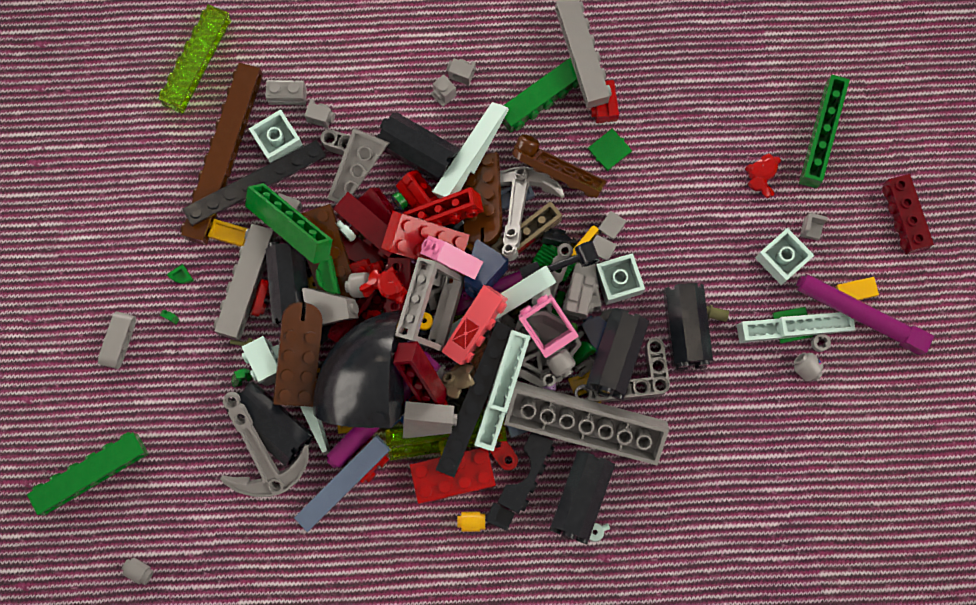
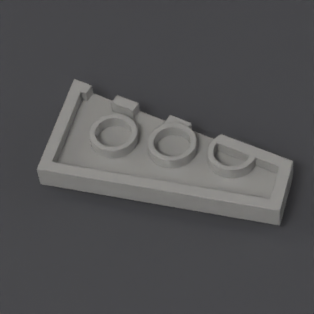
M353 128L327 199L338 203L347 192L354 195L389 142Z

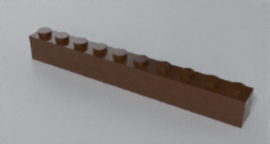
M238 63L237 68L233 71V81L227 88V99L221 106L222 114L220 119L216 121V132L210 139L211 147L209 153L205 154V165L203 170L199 172V182L193 190L192 203L224 188L228 184L263 78V73L259 67ZM217 214L193 227L186 218V221L181 225V236L185 240L207 245L209 241L208 233Z

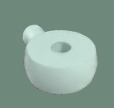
M341 220L336 223L340 228V232L348 241L352 242L356 238L353 231L347 225H344Z
M595 523L589 540L592 542L600 541L604 536V531L610 530L608 523L603 526ZM593 530L597 531L596 535L593 534Z

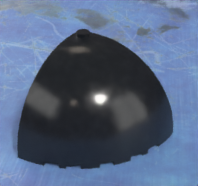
M402 310L385 312L368 318L351 328L336 342L325 358L316 380L313 414L317 419L326 423L347 427L391 428L405 413L403 377L393 363L398 344L407 342V340L395 336ZM404 328L403 333H402V334H404V335H405V334L407 335V329H406V328Z

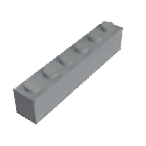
M557 0L555 11L586 108L606 104L609 102L612 92L610 86L606 85L605 70L599 64L601 59L599 52L595 51L594 36L593 34L590 35L588 30L590 29L589 20L584 18L583 2H579V0Z
M251 224L250 229L246 230V241L239 250L240 258L238 264H235L233 267V279L227 285L226 299L222 300L220 316L214 322V331L218 335L238 341L241 340L259 281L267 264L265 249L269 247L268 244L275 241L277 235L274 230L256 224Z

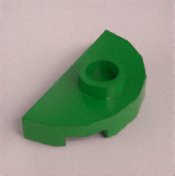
M330 255L329 260L322 261L318 265L316 280L318 285L331 294H339L341 292L332 255Z
M581 342L582 345L572 356L576 363L575 366L597 351L592 344Z
M243 368L234 371L231 380L232 386L235 388L242 386V381H252L251 370Z

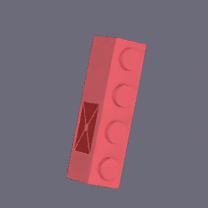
M483 285L441 352L459 365L469 364L475 356L473 352L477 346L480 347L485 341L486 337L484 335L486 332L490 331L496 324L495 318L505 310L508 298L492 287Z

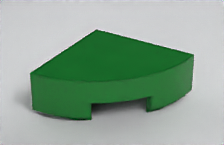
M183 264L167 274L176 283L187 284L194 281Z
M558 291L556 302L560 308L565 298V292ZM553 307L552 313L559 316V314Z
M165 309L159 315L175 325L180 320L178 316Z

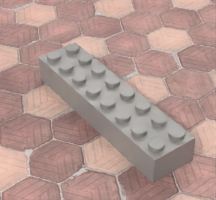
M519 381L516 382L504 418V425L657 466L669 432L668 423L665 420Z

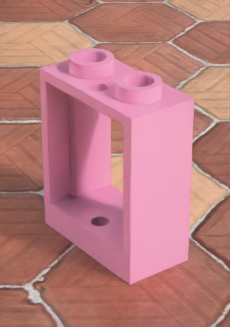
M429 235L422 243L421 254L475 280L483 261L445 241Z
M552 294L541 296L537 299V304L532 307L530 305L526 306L520 311L521 314L518 316L545 358L579 337ZM551 303L568 330L544 345L527 321V318Z

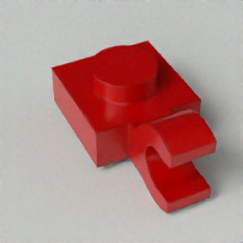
M369 258L349 264L352 273L367 272L369 275L373 270L382 271V268H385L383 260L370 263Z

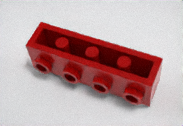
M469 187L403 212V214L446 226L457 224L465 218L476 217L479 213L484 212L480 194Z

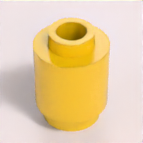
M480 511L461 512V516H457V528H461V532H480V530H485V513H480Z

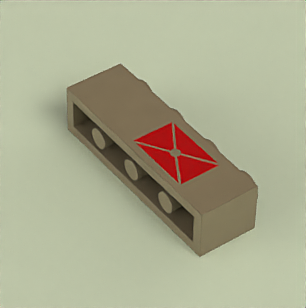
M551 201L521 223L522 232L520 246L517 248L518 255L541 238L544 232L554 228L562 221L563 215ZM503 238L491 246L492 249L502 254L504 246Z

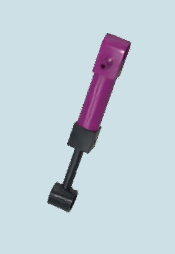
M589 241L575 247L576 255L547 265L549 271L553 272L580 262L581 267L597 263L600 259L594 243ZM538 262L519 268L520 271L500 278L492 288L501 294L541 269ZM465 289L461 292L455 316L466 314L475 297L468 296Z

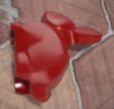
M768 153L754 164H749L745 168L752 179L748 182V186L754 191H761L766 198L773 197L775 194L774 190L768 186L767 181L775 177L778 164L781 163L780 157H774Z
M393 266L382 273L377 269L373 270L368 277V282L359 287L364 297H370L374 290L378 289L382 297L390 301H396L397 304H402L404 296L407 294V290L398 278L397 271Z

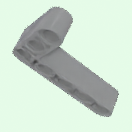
M653 338L646 344L645 357L648 378L630 379L624 400L662 396L669 390L670 381L665 346L661 339ZM650 344H656L659 347V352H652ZM659 363L662 370L659 372L655 371L652 364ZM656 382H662L664 384L663 391H659L656 389ZM586 384L578 386L573 396L578 397V391L585 390L588 394L586 400L597 403L621 401L613 398L612 395H609V398L600 397L597 391L585 388ZM637 384L644 385V393H639L636 390Z

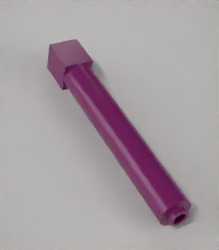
M809 274L801 275L796 283V286H798L797 291L899 342L901 347L917 355L928 352L934 335L914 325L909 326Z
M425 351V355L437 372L441 366ZM403 379L404 402H406L413 393ZM353 427L327 454V462L333 468H342L380 428Z

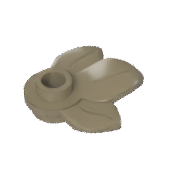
M461 365L455 371H449L442 377L441 381L450 398L458 399L461 389L475 384L470 375L475 368L473 365Z

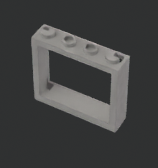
M418 257L395 336L407 341H418L420 346L441 352L448 341L465 277L436 261ZM423 264L427 266L426 270L422 269ZM436 272L445 275L446 279L427 340L419 337L418 333ZM404 328L408 329L407 335L402 334Z

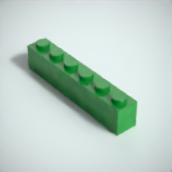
M571 58L503 105L509 110L502 123L510 133L514 130H520L529 119L534 120L540 114V111L549 109L553 106L554 101L559 98L563 99L568 95V91L579 87Z
M832 74L825 83L799 184L817 189L823 182L850 79Z
M264 183L248 186L246 208L313 264L329 260L333 239Z
M127 432L119 437L120 440L117 442H110L102 447L103 450L100 452H93L87 455L83 462L67 467L66 472L51 476L49 482L34 486L27 496L36 514L40 516L49 514L149 455L140 436L134 432Z

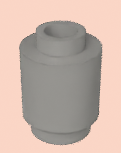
M134 557L131 560L127 559L121 569L123 570V576L139 585L141 583L146 585L154 573L150 566Z

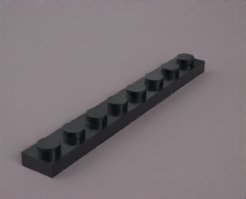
M315 140L182 208L193 227L245 200L248 186L264 183L270 187L326 158V155L318 141Z
M496 322L473 380L475 384L469 387L457 416V425L453 426L452 433H450L436 467L437 471L455 478L494 383L511 330L515 331L514 328Z

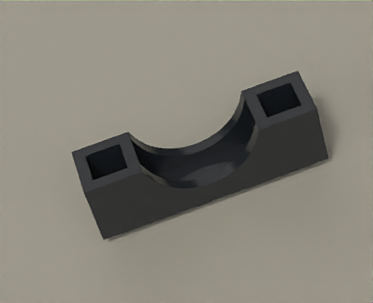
M531 432L523 448V451L530 460V473L524 481L518 484H506L497 504L518 514L520 510L525 511L529 503L526 498L529 492L533 494L538 484L535 482L538 474L542 475L546 467L543 462L546 456L551 457L555 448L551 446L552 440Z

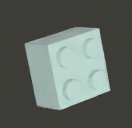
M281 109L249 128L269 163L303 147L300 138Z
M787 228L755 258L780 285H783L814 255Z
M633 253L596 264L597 279L606 305L643 294L645 287Z
M262 336L242 346L244 351L242 357L246 364H250L252 368L250 373L254 381H258L259 384L261 383L267 387L275 383L277 358L271 348L273 347L272 343Z

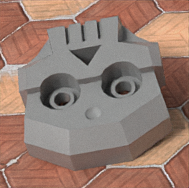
M540 309L527 318V321L544 345L568 330L561 317L546 309ZM518 317L514 327L515 331L529 335ZM577 337L561 349H567L571 356H573L582 344ZM534 340L529 341L518 376L541 388L553 386L556 382L563 380L562 375L555 377L546 364L549 358L544 357ZM536 357L537 365L528 360Z

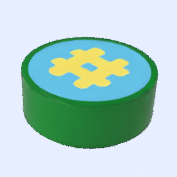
M395 192L391 195L392 200L401 211L408 207V203L401 193Z

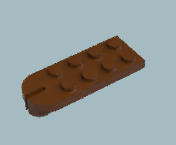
M522 134L518 137L512 151L516 159L533 167V170L536 172H544L550 175L551 179L566 183L571 189H579L588 197L598 198L607 183L606 180L540 149L539 141L530 135Z
M497 152L485 154L475 173H470L463 185V190L471 187L480 194L484 212L479 213L476 217L464 219V233L470 235L468 241L472 245L475 244L477 239L483 242L484 238V243L491 247L498 242L502 233L500 163Z
M332 204L301 213L333 239L330 255H332L341 292L340 295L353 298L345 290V281H348L352 271L339 227L336 225L337 220ZM308 260L316 288L325 291L318 285L316 280V269L320 263L313 264Z
M301 301L289 305L283 312L273 404L313 407L323 319L319 309L310 303L304 302V320H301L303 304Z

